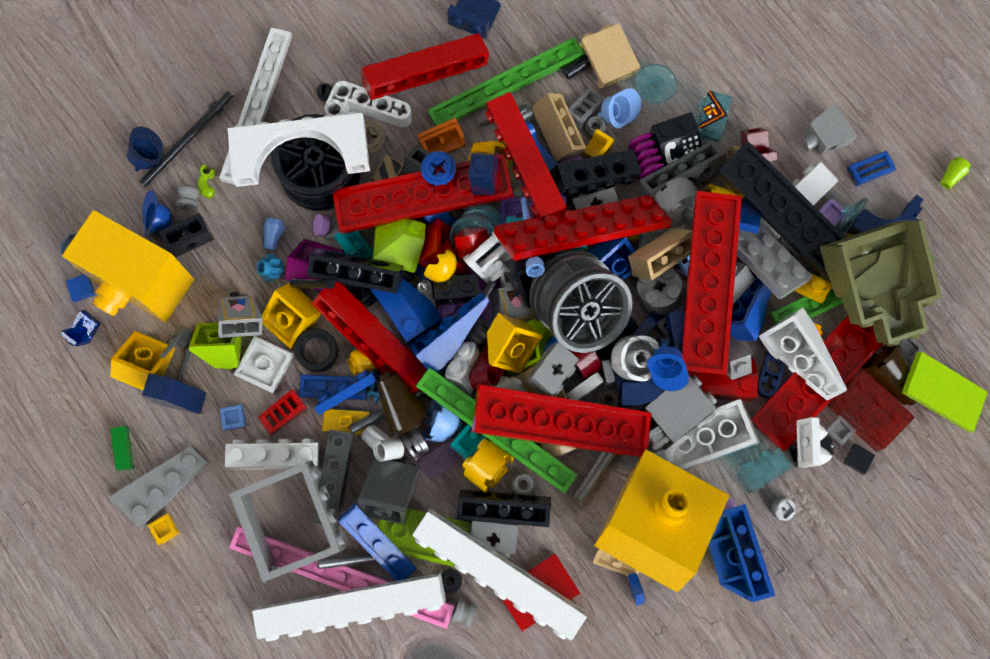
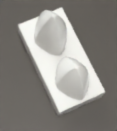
M811 417L797 420L798 467L821 466L833 457L826 449L820 446V440L828 432L819 424V418Z

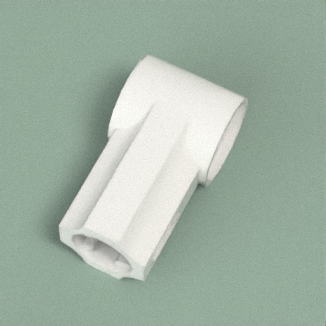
M375 425L368 426L362 432L361 439L373 449L377 461L393 460L403 456L404 445L400 439H391Z

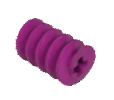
M652 133L639 135L632 139L628 145L629 150L634 149L641 170L640 180L664 167L662 163L657 164L661 160V156H654L659 152L658 148L651 149L656 144L655 141H648L653 137Z

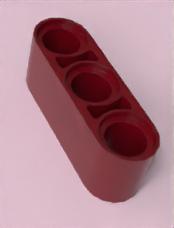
M488 341L485 343L469 374L470 385L475 390H477V385H498L501 376L505 372V369L489 364Z

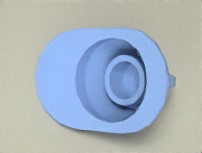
M628 88L605 98L601 111L597 113L598 116L617 129L633 122L641 110L639 93L632 88Z

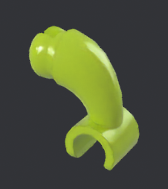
M205 164L200 168L201 175L198 179V190L203 197L211 199L215 194V190L208 185L207 179L214 178L216 172L212 168L210 173L205 174L208 166Z

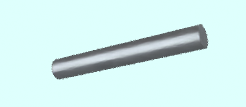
M367 553L321 559L317 561L318 569L377 561Z

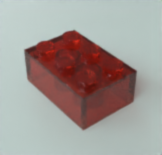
M865 369L855 374L845 385L847 390L835 396L827 405L837 416L841 415L856 430L855 433L875 452L885 449L915 418Z

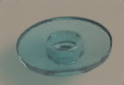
M651 64L638 72L635 79V88L643 100L653 104H660L673 97L677 88V80L674 73L666 66ZM656 85L658 89H654L651 86Z
M868 198L860 199L852 206L846 204L839 214L843 217L839 226L841 233H844L866 205Z

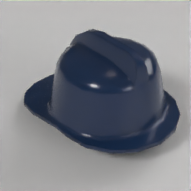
M146 127L132 129L126 156L128 161L135 166L134 171L138 172L140 169L147 170L153 165L159 164L163 148L160 137Z

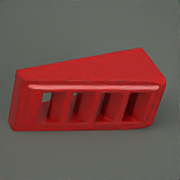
M292 389L258 416V419L269 434L273 435L308 408ZM290 400H293L297 407L295 409L289 404ZM283 405L290 411L288 415L281 408ZM276 410H278V412L283 417L281 421L274 414ZM268 416H271L275 421V426H272L267 420Z

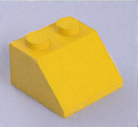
M290 283L274 291L262 314V324L288 348L292 349L298 337L303 332L312 329L321 313L311 304L313 301L298 287H291Z
M498 313L487 331L489 364L494 367L521 373L543 335L526 321Z
M134 331L111 358V377L144 390L148 373L160 376L165 375L175 347L162 358L161 354L168 344Z

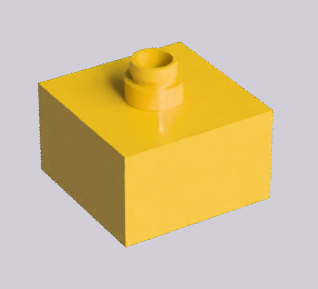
M95 210L91 212L62 255L64 259L91 281L99 285L95 291L98 296L94 298L92 304L113 317L119 311V308L124 309L129 302L167 323L195 280L170 252Z
M645 450L630 472L594 546L678 593L697 573L730 495L652 452Z

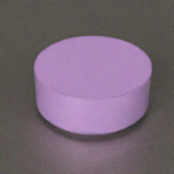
M317 214L313 221V233L317 236H325L330 228L329 217Z

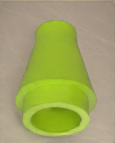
M955 157V159L950 161L940 184L947 189H951L969 173L971 164L962 157Z

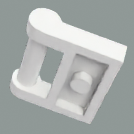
M494 231L492 236L473 253L463 257L468 266L486 283L489 280L494 282L505 273L503 262L511 259L501 244L479 264L476 262L497 242L501 244Z

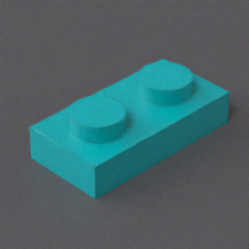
M469 424L450 445L464 459L472 456L477 450L479 443L487 438L482 434L472 433V427Z

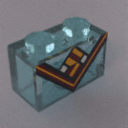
M708 90L706 96L701 97L698 106L701 113L700 116L696 115L695 121L702 139L714 140L719 143L724 133L732 96Z

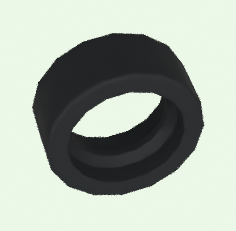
M310 329L298 337L295 344V356L306 370L314 373L324 372L335 364L338 357V346L333 336L327 331ZM321 338L328 343L330 353L323 362L312 363L305 358L304 347L309 340Z

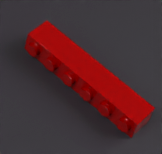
M479 33L468 35L461 39L448 41L444 44L427 47L420 51L410 52L403 56L389 58L386 61L362 67V83L370 100L378 99L487 66L489 51Z
M511 92L486 102L487 111H485L488 122L490 124L494 123L496 130H494L498 142L502 141L505 146L503 152L507 161L511 160L514 165L512 171L516 180L521 179L523 187H521L525 199L530 198L533 204L530 207L535 218H543L546 215L566 212V205Z
M335 282L333 289H324L318 294L311 304L366 356L382 374L390 370L392 374L397 372L413 393L419 389L416 385L427 371L425 366L343 284Z

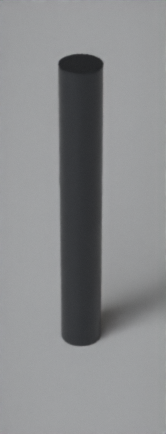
M292 278L290 285L291 287L333 289L335 282L334 280Z

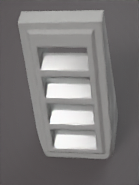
M590 87L568 108L578 131L585 126L586 121L597 112L605 100L603 96ZM587 98H590L592 101L595 102V104L590 102Z

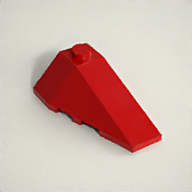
M751 358L752 373L733 380L727 375L688 371L691 376L695 374L703 383L700 387L706 393L710 391L716 399L732 401L741 399L743 402H752L757 398L758 373L754 358Z

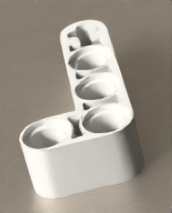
M346 81L335 83L325 104L326 115L331 114L334 110L340 111L338 114H335L336 116L345 115L352 110L401 128L408 127L412 123V113L408 103L389 96L370 100L364 87ZM342 92L348 93L345 96H339ZM361 99H367L365 103H359ZM380 106H387L385 110L378 109Z

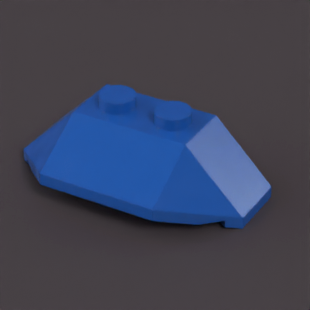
M746 504L723 510L708 545L720 586L752 603L774 597L773 586Z

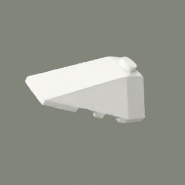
M803 307L786 316L758 336L774 358H779L789 366L788 369L791 372H796L805 379L806 384L827 401L847 390L816 326Z
M739 399L718 407L711 415L697 424L695 428L664 452L668 462L684 470L756 445L760 441L742 400Z

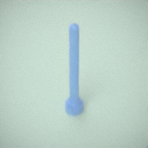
M522 197L523 219H531L530 200ZM535 256L527 260L525 264L527 275L539 277L544 274L545 268L542 259Z

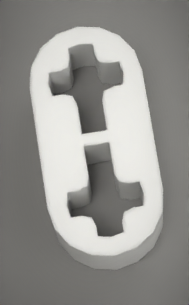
M597 372L571 390L566 396L568 399L580 401L599 387L604 380Z

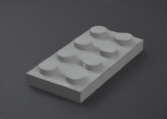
M761 224L756 234L739 230L737 256L779 300L810 281L812 275Z

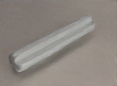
M601 453L573 495L575 500L580 503L586 500L616 454Z

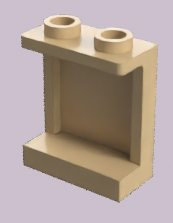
M619 23L615 25L608 24L601 28V31L597 33L589 32L582 37L579 45L581 49H584L598 78L596 84L599 90L635 76L639 72L641 67Z

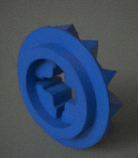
M442 151L430 153L421 164L423 178L428 184L435 186L447 185L451 179H454L455 172L457 171L453 157ZM443 165L442 168L445 173L438 172L435 174L433 166L440 167Z

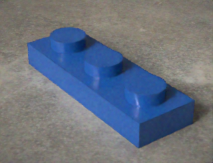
M375 368L369 372L367 369L361 371L355 376L357 379L350 383L346 380L336 387L337 391L331 394L328 391L318 397V402L314 407L319 415L376 382L379 374Z

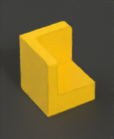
M596 129L592 140L586 146V150L583 151V155L590 158L609 154L612 150L614 139Z

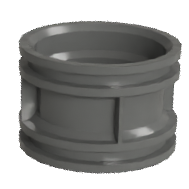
M581 250L560 253L544 264L545 272L543 275L534 277L529 297L531 309L540 322L550 330L557 341L566 349L573 352L587 353L604 348L613 342L628 324L633 305L631 292L628 286L595 255Z

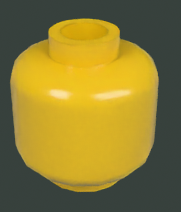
M358 349L350 353L348 365L353 375L365 369L368 372L374 368L376 371H379Z

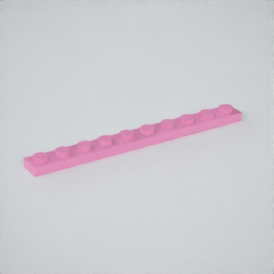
M239 525L236 528L229 549L253 557L243 528ZM264 535L275 565L278 567L315 554ZM317 561L291 571L343 591L392 582L351 566L318 569ZM445 601L439 610L427 611L426 608L417 610L418 613L410 616L447 629L455 605Z

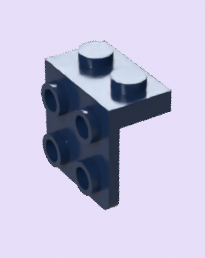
M458 0L456 6L450 5L447 11L448 24L471 34L479 33L481 38L486 39L501 8V4L496 0Z

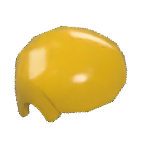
M446 249L445 254L437 255L439 259L438 264H429L424 272L426 278L440 283L450 279L454 274L457 260L454 253L449 249Z

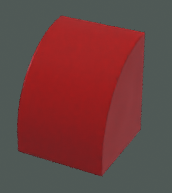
M487 227L461 229L454 237L459 258L473 253L489 239Z

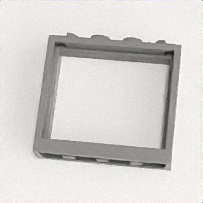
M313 460L230 493L263 582L346 549V543L343 538L345 534L342 530H339L337 513L330 507L328 490L325 486H322L319 478L321 477V472L317 470ZM302 472L331 547L277 568L249 493Z

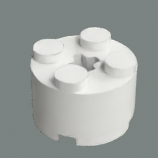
M630 335L622 337L612 349L611 368L626 380L647 381L652 378L647 361L652 357L653 352L659 348V344L649 336Z

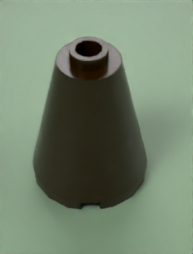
M885 345L881 348L882 352L879 354L874 353L861 367L864 375L901 404H908L910 406L917 403L902 393L911 368L901 346Z
M390 370L378 376L380 380L376 384L387 430L391 437H394V432L396 431L398 435H401L422 424L421 419L424 417L427 420L430 419L429 411L397 372L392 374Z

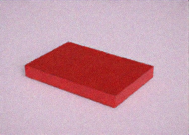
M553 554L527 571L569 600L580 594L556 554ZM507 598L506 600L502 599L521 632L536 623L532 614L527 611L522 613L513 606L514 602Z

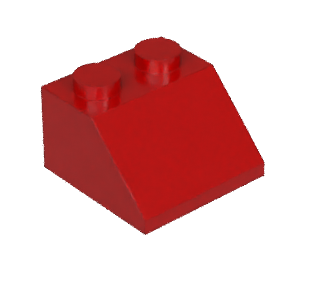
M439 218L426 226L425 241L418 263L424 268H427L429 264H438L439 259L437 255L445 254L446 249H449L454 253L457 260L454 274H467L469 272L468 264L463 258H459L454 239L458 232Z

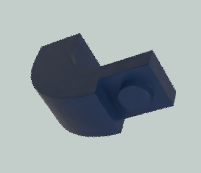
M916 194L908 202L900 216L890 220L879 218L864 209L856 217L847 233L856 235L895 221L919 220L916 217L922 210L920 204L924 199Z
M656 338L659 347L662 346L663 342H666L667 346L673 347L670 339ZM652 378L647 381H619V404L630 406L646 404L658 398L666 390L655 385Z

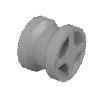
M179 187L177 190L179 199L176 200V206L184 210H196L198 208L196 198L199 197V190L192 187Z
M478 319L467 336L470 342H475L478 347L483 346L486 343L487 331L491 324L484 319Z
M657 426L649 433L648 442L653 452L671 440L660 426Z
M460 599L452 621L456 623L463 622L465 626L470 627L478 605H469Z

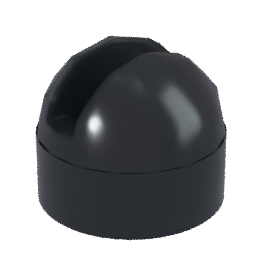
M327 83L318 85L316 92L321 101L327 102L332 86ZM326 88L325 95H322L323 89Z

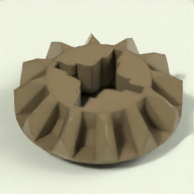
M365 121L366 137L368 131L372 137H375L371 139L370 144L367 143L368 154L375 151L379 152L380 148L385 144V131L378 123Z

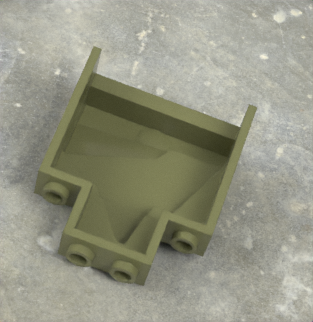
M923 220L895 221L820 246L825 269L836 298L842 299L844 309L848 312L851 324L860 325L861 328L873 325L877 343L887 344V346L898 345L901 343L900 340L906 338H918L921 336L920 333L929 331L923 307L933 305L934 300L942 298Z

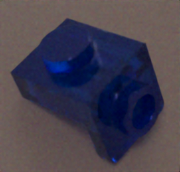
M81 310L71 327L62 330L60 335L70 345L76 347L90 344L101 322L86 310Z

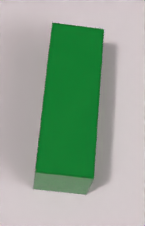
M126 426L110 428L115 470L122 472L134 469L129 428Z

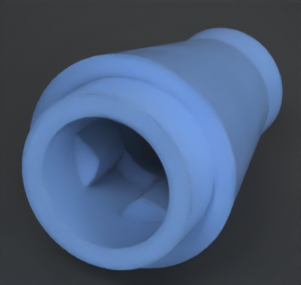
M266 218V222L263 223V249L276 251L277 244L285 228L283 226L284 221Z

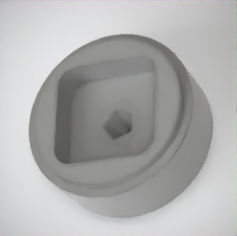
M779 497L773 502L771 510L775 518L781 521H788L795 515L796 506L791 499Z

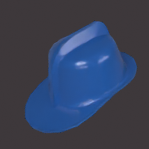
M149 190L144 198L142 209L145 236H148L150 233L160 234L159 231L172 226L173 221L170 209L157 202L155 192Z
M663 342L662 346L657 348L653 352L652 357L647 361L652 380L655 385L663 390H681L689 382V374L682 353L679 349L667 346L666 342Z

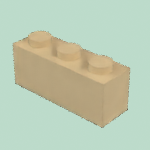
M547 93L531 107L535 119L543 132V137L551 150L552 157L557 163L575 158L586 150V146L562 94Z
M673 227L629 255L628 258L633 276L653 280L690 256L692 230Z

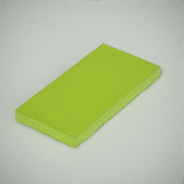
M923 352L916 353L902 393L967 432L975 431L988 394L981 387Z
M410 509L406 526L378 520L377 526L405 556L454 567L455 563L448 559L446 561L440 559L434 554L435 550L429 546L427 548L422 547L415 541L416 538L412 536L427 512ZM444 517L470 534L472 523Z

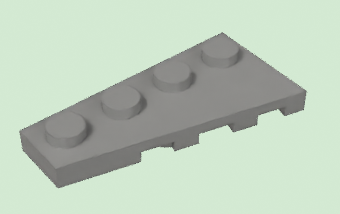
M190 446L109 496V498L139 529H143L209 462Z

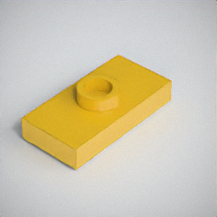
M329 409L324 412L322 431L329 433V430L352 433L349 426L370 415V412ZM367 427L359 430L354 434L362 435V432L365 431Z

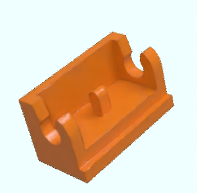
M456 118L417 134L419 146L430 153L436 151L450 153L466 146L464 134Z

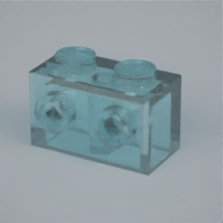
M769 448L759 454L761 459L754 463L750 460L740 467L742 471L736 474L748 494L757 491L792 468L780 448L774 451Z

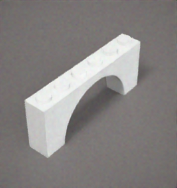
M348 112L345 115L338 116L328 114L320 118L304 117L301 120L294 121L284 119L277 123L260 122L257 125H236L234 128H228L231 177L236 187L259 184L260 169L269 153L278 145L288 140L303 137L319 139L333 146L344 159L348 174L370 171L363 113Z

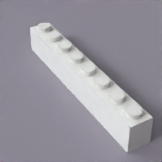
M429 508L412 535L416 538L415 541L424 548L429 546L435 550L434 554L444 561L448 559L455 563L454 567L464 574L470 573L475 577L474 580L483 587L488 585L494 589V594L503 600L507 598L514 602L513 606L522 613L529 612L534 616L533 619L542 626L547 624L562 639L568 638L572 641L587 618V613L584 609L431 508Z
M441 573L258 606L252 613L257 639L265 638V641H273L279 639V635L288 634V637H295L303 634L302 631L305 630L317 633L326 630L325 627L334 625L335 629L346 627L349 622L357 621V624H365L371 622V618L380 617L381 620L391 619L397 613L409 616L418 613L417 610L424 608L427 611H435L441 609V605H444L446 598Z

